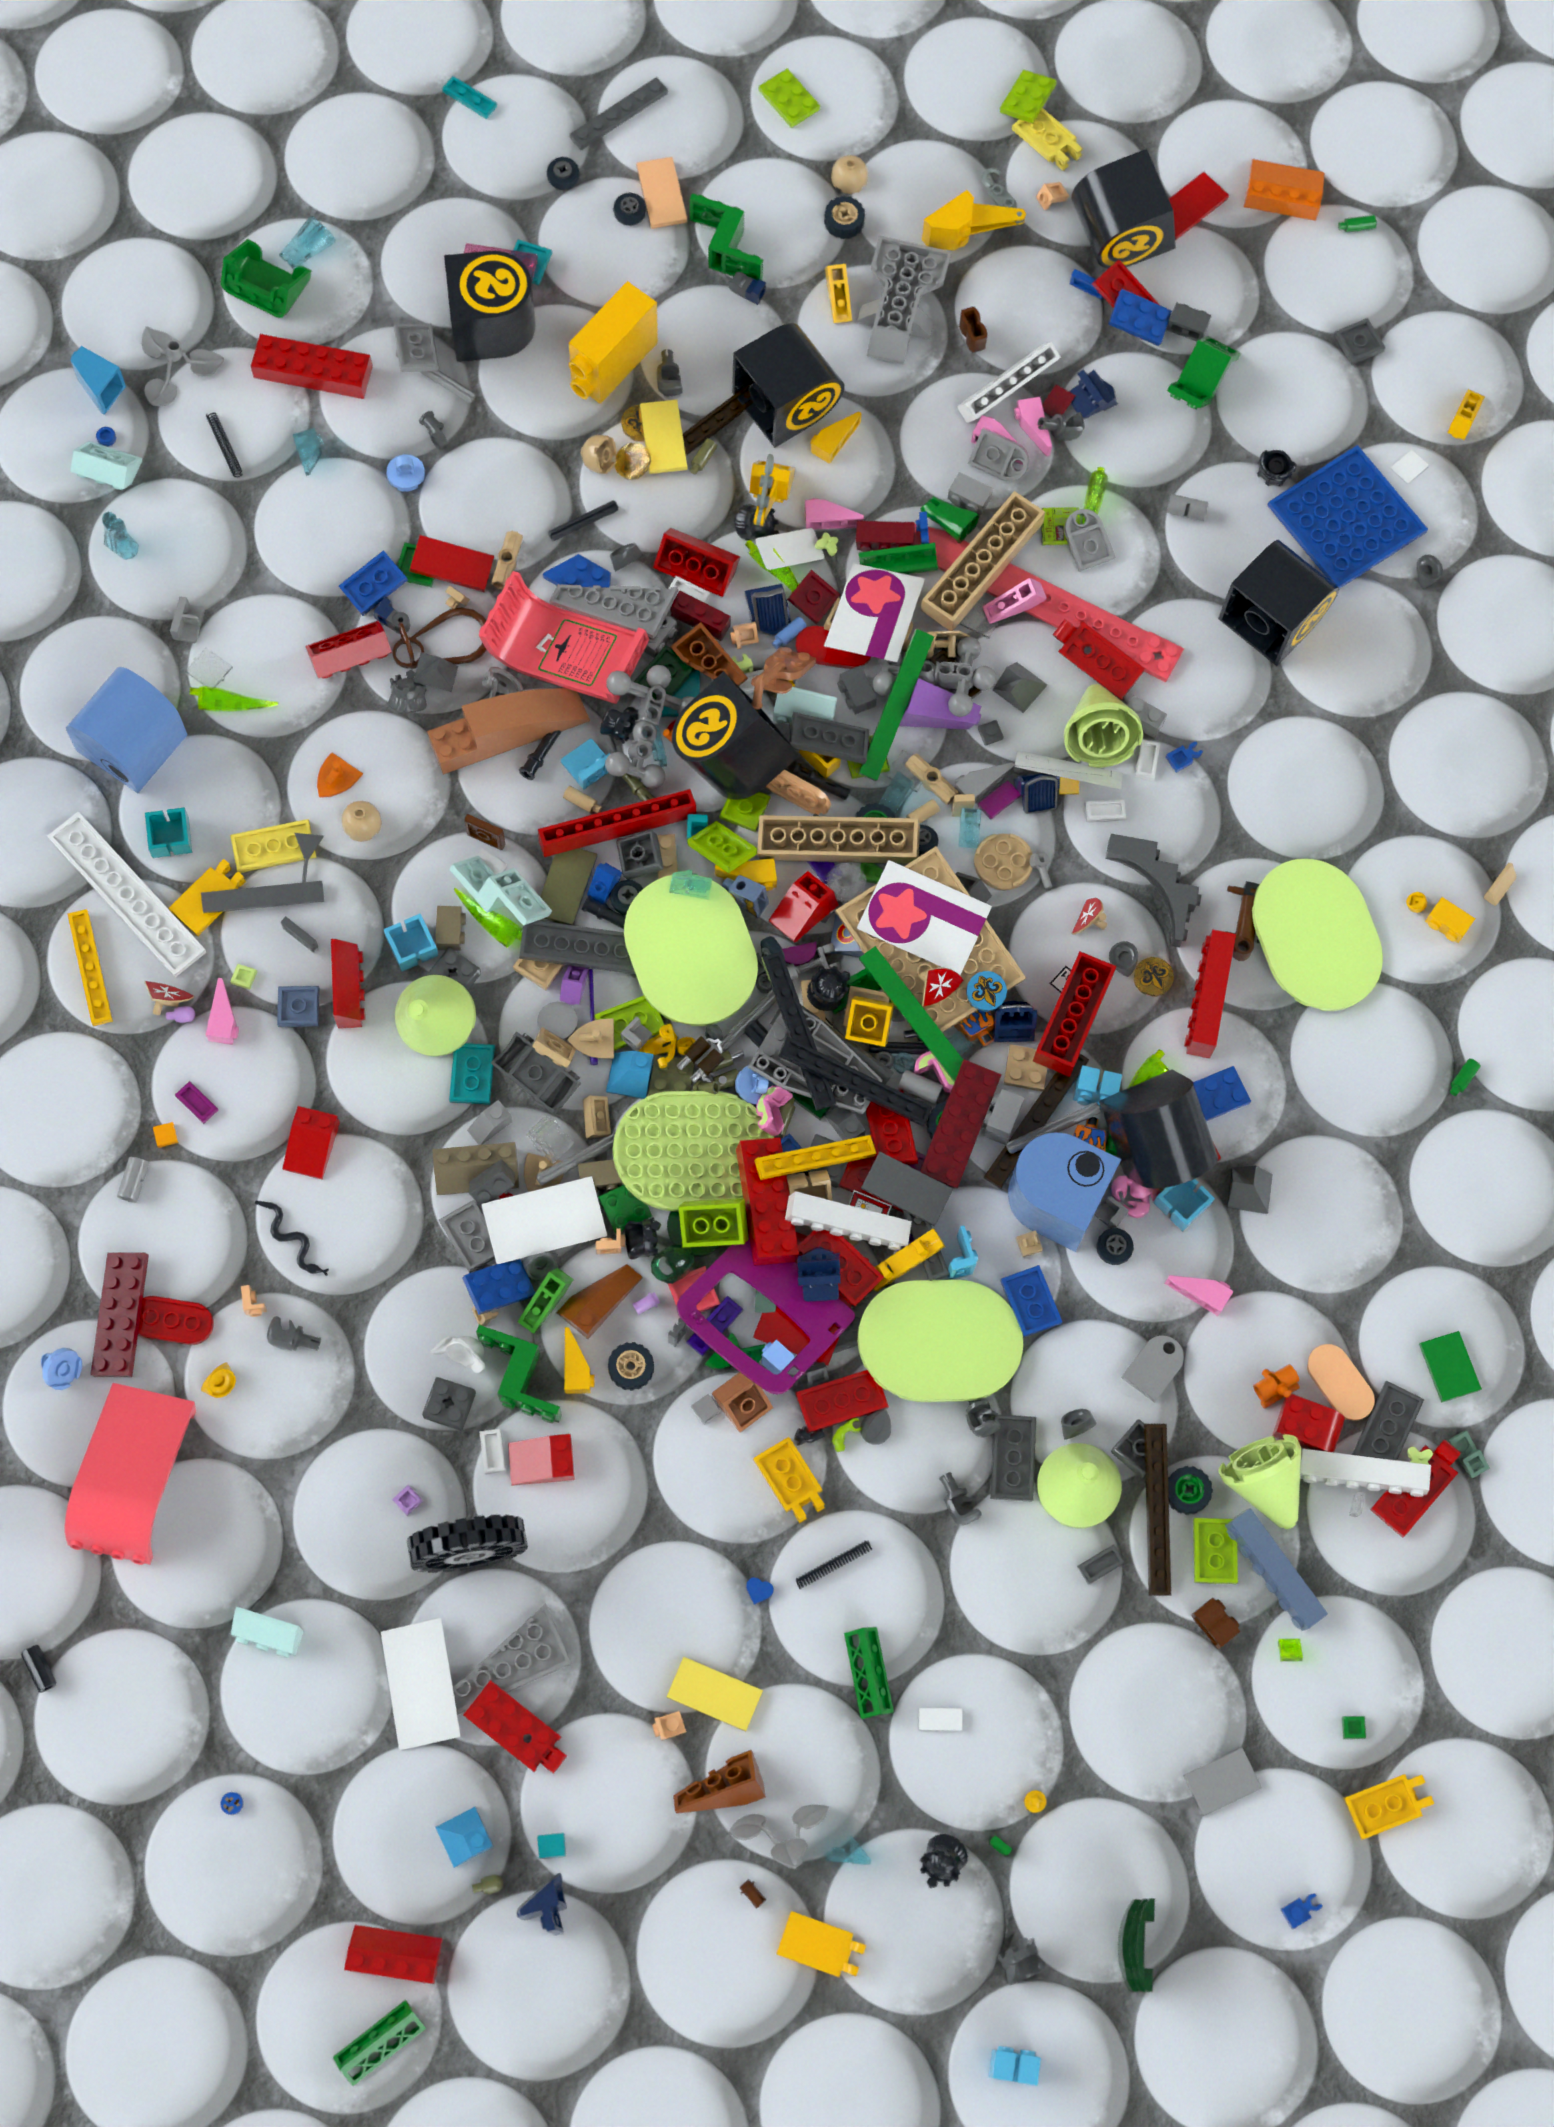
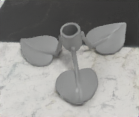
M146 326L144 329L142 348L145 354L151 358H159L163 354L168 358L165 382L161 379H152L145 385V396L151 405H167L177 396L176 386L168 383L172 361L176 362L183 356L186 362L191 364L192 372L199 376L213 374L224 362L222 356L204 349L192 351L189 359L185 354V350L181 349L180 341L172 339L168 334L151 329L150 327Z
M807 1805L798 1809L792 1817L793 1823L798 1824L796 1826V1838L789 1841L786 1840L783 1843H778L769 1829L764 1826L766 1818L760 1814H750L740 1818L730 1828L729 1834H732L734 1838L739 1840H749L756 1837L761 1830L765 1831L775 1844L771 1849L772 1858L789 1868L796 1869L802 1864V1856L807 1850V1842L800 1838V1829L802 1827L804 1829H811L817 1826L829 1812V1807L825 1805Z

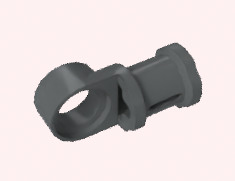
M432 411L425 412L419 419V423L429 430L430 438L435 447L441 449L448 445L446 437L441 432L444 425L437 421Z

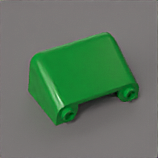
M247 239L223 258L221 286L228 294L277 318H282L289 312L310 281L312 270L300 265L294 268L291 274L262 260L261 247Z

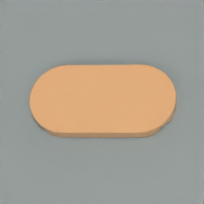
M783 770L766 786L773 793L812 814L816 813L819 815L822 813L824 815L831 807L830 799L822 790L786 770Z
M1332 1344L1316 1347L1310 1353L1307 1370L1312 1380L1332 1408L1343 1414L1346 1420L1358 1421L1365 1418L1372 1411L1375 1401L1373 1391L1341 1348Z

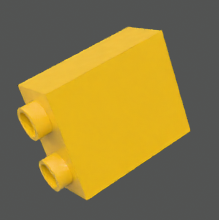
M627 281L568 343L570 356L568 365L571 370L572 381L570 386L575 394L586 400L590 396L601 404L658 343L657 302Z

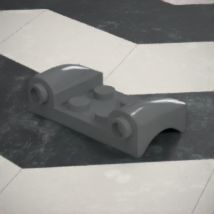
M516 1031L507 1047L491 1064L551 1113L556 1115L581 1083L578 1081L580 1077L572 1070L568 1073L556 1065L548 1056L537 1053L535 1048L532 1047L534 1039L526 1033L521 1035Z

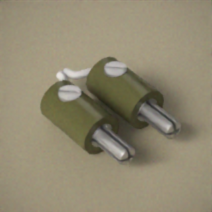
M741 1049L731 1054L729 1051L721 1053L724 1060L711 1073L733 1065V1060L743 1057L744 1051ZM733 1069L713 1077V1080L719 1083L721 1091L735 1085L739 1072L737 1069ZM705 1074L702 1076L703 1081L711 1082L710 1079L705 1078Z

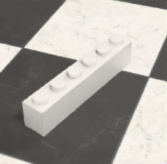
M1053 343L1042 344L958 405L957 408L965 421L976 420L1061 357Z
M794 1192L789 1196L785 1220L791 1221V1224L796 1226L808 1225L811 1226L812 1230L830 1231V1234L836 1236L847 1235L852 1240L869 1241V1244L875 1246L886 1245L888 1249L895 1251L908 1245L912 1221L800 1192Z
M1302 1449L1300 1479L1307 1483L1323 1481L1326 1485L1336 1486L1339 1483L1346 1484V1487L1354 1489L1362 1486L1368 1487L1367 1489L1370 1491L1389 1490L1393 1494L1409 1492L1410 1495L1422 1497L1423 1494L1427 1495L1429 1491L1431 1465Z

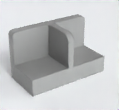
M179 596L170 628L173 640L196 643L205 612L204 607L190 605L186 597Z

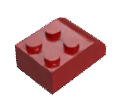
M1291 1393L1289 1397L1284 1398L1272 1436L1284 1440V1434L1293 1435L1298 1439L1302 1448L1334 1453L1345 1416L1332 1408Z

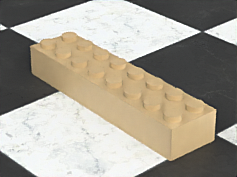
M1014 491L922 599L921 611L948 630L953 631L1044 523L1045 511Z
M759 815L757 854L760 860L774 858V861L887 863L890 860L895 863L909 864L917 859L919 855L920 824L919 819Z

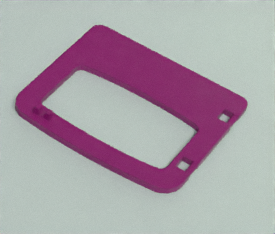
M750 1238L744 1244L731 1245L681 1295L676 1308L679 1317L717 1354L765 1391L776 1395L788 1391L832 1345L840 1334L849 1327L855 1318L853 1310L839 1298L826 1301H805L803 1298V1286H798L797 1263L754 1266ZM727 1274H735L763 1294L791 1318L810 1338L808 1345L780 1374H773L746 1355L720 1333L697 1309L696 1305ZM833 1324L839 1327L834 1334L829 1331ZM794 1366L799 1371L792 1378L788 1372Z

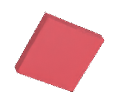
M706 1266L667 1280L676 1307L681 1295L707 1270ZM713 1288L696 1305L700 1313L720 1305L715 1289Z

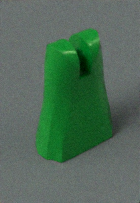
M934 496L920 508L921 512H927V518L941 526L958 543H961L967 534H970L975 529L980 518L978 513L954 506Z

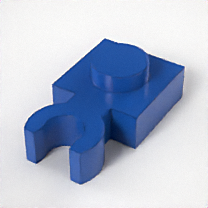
M919 512V520H915L916 531H920L921 544H928L927 512Z
M1192 742L1188 749H1185L1182 745L1166 754L1165 758L1176 773L1193 763L1192 758H1199L1202 755V750L1198 752L1193 751V748L1197 746V742Z
M1315 1893L1308 1895L1304 1903L1301 1898H1298L1280 1909L1291 1929L1311 1919L1309 1911H1318L1322 1908V1904L1317 1906L1311 1904V1899L1316 1897Z

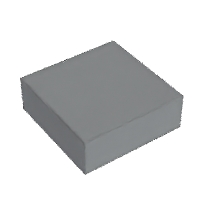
M709 1394L691 1406L703 1424L720 1413V1409Z

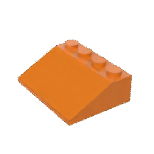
M1252 159L1244 207L1316 221L1323 194L1324 172Z

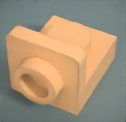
M1061 182L1044 184L1036 195L1044 210H1048L1052 203L1066 201L1069 197Z
M616 1229L617 1240L601 1238L600 1241H596V1253H621V1247H625V1234L621 1235V1229Z
M250 1285L241 1286L243 1311L250 1317L261 1316L263 1312H267V1307L264 1303L254 1305V1303H257L256 1291H252Z
M680 1711L660 1718H654L656 1723L652 1724L655 1736H660L661 1741L686 1733Z

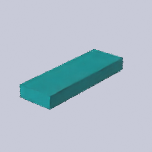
M452 76L442 88L443 93L485 119L497 108L495 101L455 76Z

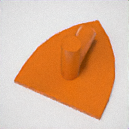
M331 752L322 764L318 774L317 788L319 798L343 793L350 789L363 773Z

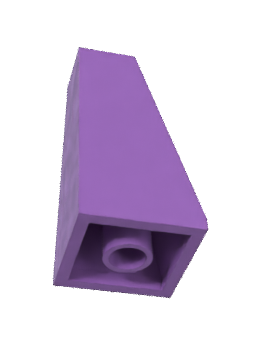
M918 678L899 726L970 729L979 723L982 706L973 703L970 714L957 717L950 712L948 702L954 694Z

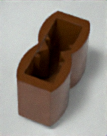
M974 306L962 309L959 321L960 331L966 337L967 347L972 353L985 349L988 335L986 327L980 322V313Z
M1211 1598L1192 1613L1191 1616L1213 1645L1220 1649L1240 1633L1238 1628L1240 1625L1234 1617H1229L1224 1610L1226 1608L1219 1599Z

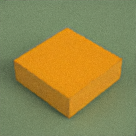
M173 1122L153 1127L158 1148L178 1143Z

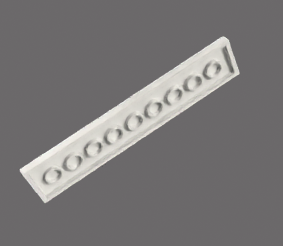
M79 811L47 836L175 978L206 953L205 948Z

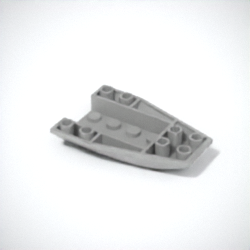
M803 1010L817 1051L880 1082L883 1081L823 1021ZM780 1012L748 1068L782 1089L811 1098L801 1067L778 1056L785 1038L789 1037ZM829 1081L836 1100L835 1106L864 1114L870 1103L869 1100Z

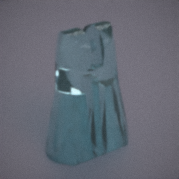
M310 216L279 256L284 261H288V265L294 269L314 255L335 244L336 240L326 227L314 216Z
M112 512L104 513L102 517L104 545L125 560L132 559L137 555L139 544L129 535L121 518L117 519L116 515Z

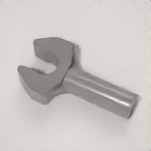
M1045 852L1038 855L1035 853L1030 856V865L1032 868L1039 870L1044 888L1049 889L1052 887L1046 866L1051 862L1050 858Z

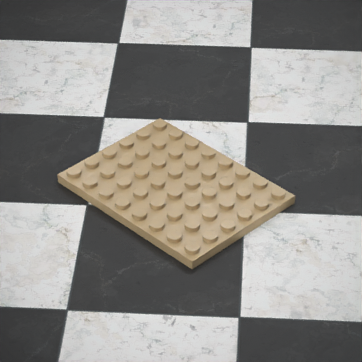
M937 847L932 848L904 866L970 896ZM876 884L836 909L835 912L863 954L876 946L922 1006L925 982L920 978V974L922 972L927 973L928 969L939 968L940 966L857 929L877 886ZM985 920L960 975L964 981L944 1000L923 1007L942 1033L979 1010L970 1004L966 995L968 982L978 972H995L1005 981L1007 991L1026 979L987 920Z

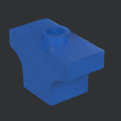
M600 863L594 873L587 896H592V899L602 904L606 903L613 887L619 883L623 872L608 863Z

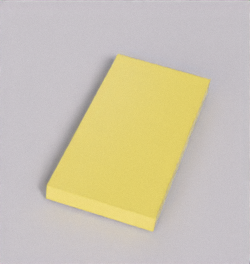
M667 400L640 403L649 474L687 470L678 401Z
M309 819L230 835L237 872L243 873L304 860L295 833L312 834ZM315 851L313 852L310 859L317 858Z
M683 1656L666 1698L746 1732L763 1690Z

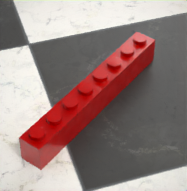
M691 789L540 828L538 829V841L543 856L548 857L687 820L688 814H696V803Z

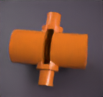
M1290 1364L1276 1372L1264 1369L1262 1371L1264 1379L1253 1385L1254 1391L1261 1400L1260 1404L1264 1409L1284 1397H1289L1291 1393L1300 1388L1297 1383L1299 1382V1376Z

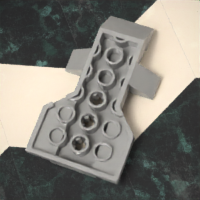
M879 236L871 270L884 286L881 298L861 305L857 323L873 326L867 352L868 357L904 364L911 335L930 339L934 322L919 308V303L922 295L943 286L952 252Z

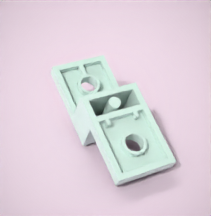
M475 856L452 864L449 869L486 912L506 906L523 926L548 917L552 912L550 907L515 868L494 874L479 856Z

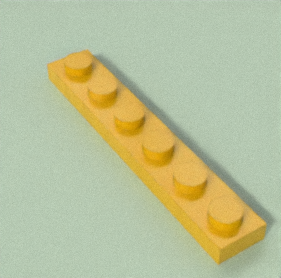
M84 909L68 913L91 1023L94 1027L113 1022L89 911Z
M867 1135L759 1157L755 1159V1165L760 1180L874 1157L876 1151L871 1136Z

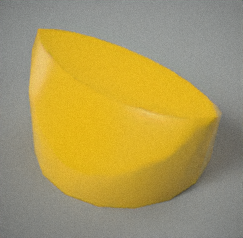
M227 1362L221 1364L209 1374L201 1387L202 1392L215 1398H221L232 1391L236 1378Z

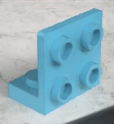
M590 738L561 759V763L584 790L608 773L605 768V760L610 753L605 755L593 739Z
M964 1225L960 1226L957 1234L962 1256L954 1258L950 1262L948 1267L949 1280L973 1274L976 1262H978L977 1252L972 1250L970 1244L972 1242L971 1233L969 1230L966 1231Z

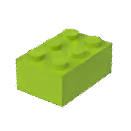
M745 1198L685 1201L679 1206L683 1247L744 1244L749 1239Z

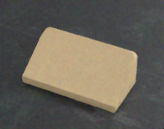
M1511 862L1506 865L1484 895V899L1494 906L1499 903L1516 880V872Z
M590 1095L583 1099L586 1138L610 1136L608 1097Z

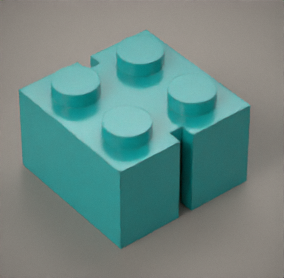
M185 807L168 809L167 814L170 821H167L163 810L145 813L148 850L152 858L171 856L170 852H173L174 855L192 853L189 816Z

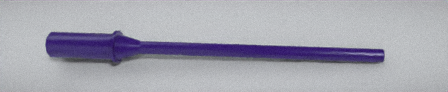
M589 969L591 1021H594L593 969ZM590 1057V1065H597L598 1058Z

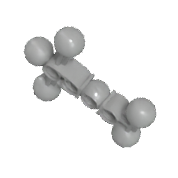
M965 637L957 645V653L961 658V663L936 662L935 666L932 662L925 661L918 677L931 684L935 682V686L957 689L956 694L952 695L948 702L950 712L957 717L970 714L973 702L968 695V691L973 685L977 689L985 691L991 689L997 680L995 671L990 667L982 666L974 671L972 667L973 660L978 658L981 646L979 641L973 637ZM901 652L897 662L878 658L882 669L872 682L873 689L877 694L881 696H888L896 679L895 676H897L903 659L901 660Z
M662 665L651 667L647 673V682L651 688L632 682L629 675L624 671H613L606 680L609 692L619 696L630 693L642 699L638 711L637 724L632 730L634 740L631 741L632 746L628 750V755L632 761L630 762L627 755L622 752H612L605 760V768L612 776L620 777L627 773L641 778L643 785L647 788L657 789L665 781L663 768L655 764L642 767L644 759L649 758L652 754L651 747L657 737L655 726L659 724L657 721L661 717L664 706L677 710L678 714H680L695 697L687 696L679 699L666 694L664 689L671 682V673L668 668ZM652 692H654V693L656 694V696H657V699H656V700L653 699V697H652ZM648 710L651 712L652 718H649V717H648V715H647V711H648ZM643 729L646 730V732H647V737H645V736L643 735V733H642V730H643ZM638 747L641 748L643 752L642 756L638 753Z

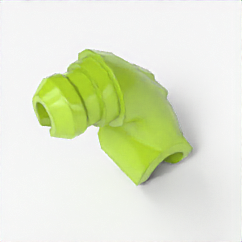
M858 1418L849 1420L837 1429L832 1438L835 1451L842 1452L845 1450L844 1439L847 1432H860L862 1428L856 1429L852 1425L854 1422L860 1421Z

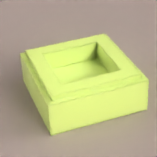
M237 964L230 982L233 985L250 990L257 970Z

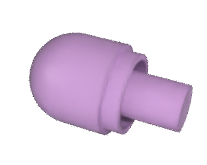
M190 1006L175 1008L173 1012H166L167 1020L175 1019L179 1023L190 1022L195 1018V1011Z

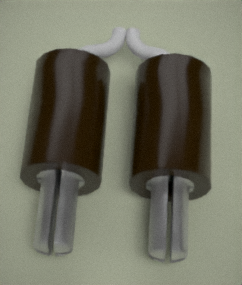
M700 1036L684 1052L686 1057L677 1064L678 1069H684L690 1062L694 1064L711 1048V1045L708 1043V1041L718 1043L719 1052L714 1048L697 1065L699 1069L690 1079L695 1083L703 1074L708 1076L724 1060V1057L721 1055L723 1050L720 1044L722 1042L719 1039L713 1040L708 1038L705 1040Z

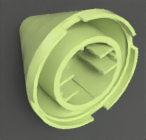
M1099 684L1091 685L1086 689L1064 730V743L1068 754L1078 763L1080 760L1089 763V767H1109L1119 764L1130 758L1134 754L1133 750L1137 745H1141L1143 740V728L1139 716Z
M428 975L413 981L400 995L395 1009L396 1028L402 1040L414 1051L428 1056L448 1055L462 1047L467 1042V1038L472 1028H474L476 1021L475 1004L468 990L454 979L442 975Z
M1284 1434V1440L1276 1441L1274 1436L1254 1441L1235 1451L1229 1456L1231 1462L1227 1466L1222 1463L1219 1467L1222 1481L1278 1527L1284 1529L1294 1527L1298 1521L1301 1446L1298 1439L1293 1435Z
M1072 1443L1056 1449L1045 1459L1038 1473L1037 1494L1042 1507L1048 1515L1050 1514L1060 1524L1067 1527L1089 1528L1100 1524L1113 1513L1121 1497L1122 1482L1116 1464L1104 1451L1089 1444Z

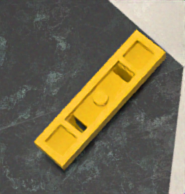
M934 1228L875 1266L884 1276V1279L874 1290L878 1292L946 1247Z

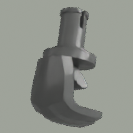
M665 349L661 352L662 364L657 367L658 390L664 396L682 394L681 377L678 375L680 371L679 366L673 363V351L667 349V356Z
M1081 412L1071 416L1067 421L1063 415L1056 414L1052 419L1041 417L1037 425H1041L1038 426V429L1050 430L1051 434L1057 439L1065 441L1079 438L1085 426Z
M278 1316L271 1320L267 1331L269 1344L285 1350L296 1351L297 1347L303 1346L318 1351V1345L320 1346L321 1343L320 1337L304 1334L303 1327L298 1326L296 1329L291 1320H289V1330H282L281 1318Z
M981 1399L968 1401L970 1406L966 1409V1419L970 1430L977 1437H988L1002 1428L1001 1422L990 1420L991 1417L998 1416V1413L990 1410L991 1406L988 1401H982Z
M951 1472L946 1473L949 1482L942 1475L939 1480L948 1494L944 1498L945 1505L954 1522L958 1525H967L979 1519L982 1513L978 1508L974 1510H964L961 1508L963 1504H972L973 1501L972 1498L965 1496L968 1493L967 1489L958 1487Z

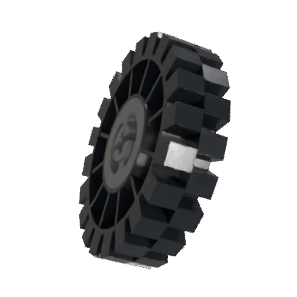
M483 1515L474 1516L471 1520L466 1518L456 1519L455 1523L447 1521L437 1524L438 1527L429 1526L424 1528L423 1531H417L407 1538L411 1569L417 1570V1572L428 1571V1573H437L442 1570L443 1572H453L459 1568L462 1571L471 1569L472 1566L484 1567L488 1566V1563L496 1564L503 1562L504 1559H512L518 1554L524 1553L528 1548L524 1521L521 1517H514L513 1515H490L486 1518Z

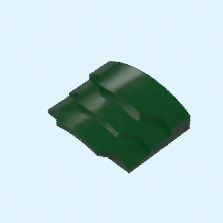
M1155 1898L1132 1900L1124 1913L1120 1925L1118 1959L1122 1977L1130 1992L1146 1993L1153 1990V1968H1144L1145 1924L1154 1922Z

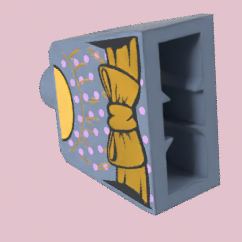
M742 875L737 876L735 881L727 877L722 884V887L729 891L740 908L757 918L761 916L769 904L765 886Z

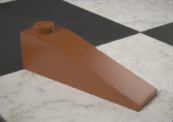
M699 623L670 646L684 663L713 680L723 671L738 686L748 679L702 623Z
M626 1264L571 1296L557 1311V1314L586 1339H589L643 1277Z
M752 1750L731 1757L725 1761L727 1765L718 1771H715V1769L708 1772L709 1776L701 1782L695 1781L673 1795L676 1814L743 1806L765 1798L764 1782Z

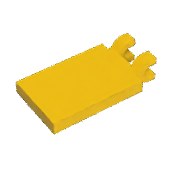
M225 859L218 864L216 870L210 867L168 908L176 918L197 936L222 913L203 914L201 892L238 889L246 882L244 876L239 872L235 873L231 880L225 876L232 870L230 864Z
M790 1437L785 1438L753 1458V1461L785 1512L787 1513L792 1510L799 1524L807 1519V1515L802 1509L806 1504L812 1502L817 1512L825 1509V1504L818 1495L822 1492V1488Z
M1403 1774L1344 1798L1361 1840L1423 1816L1420 1809L1435 1804L1432 1796L1418 1800L1414 1787L1426 1783L1423 1775L1407 1780L1406 1775Z
M791 1911L776 1955L836 1977H840L841 1971L856 1976L859 1967L849 1964L848 1960L851 1951L864 1954L866 1945L853 1941V1933Z

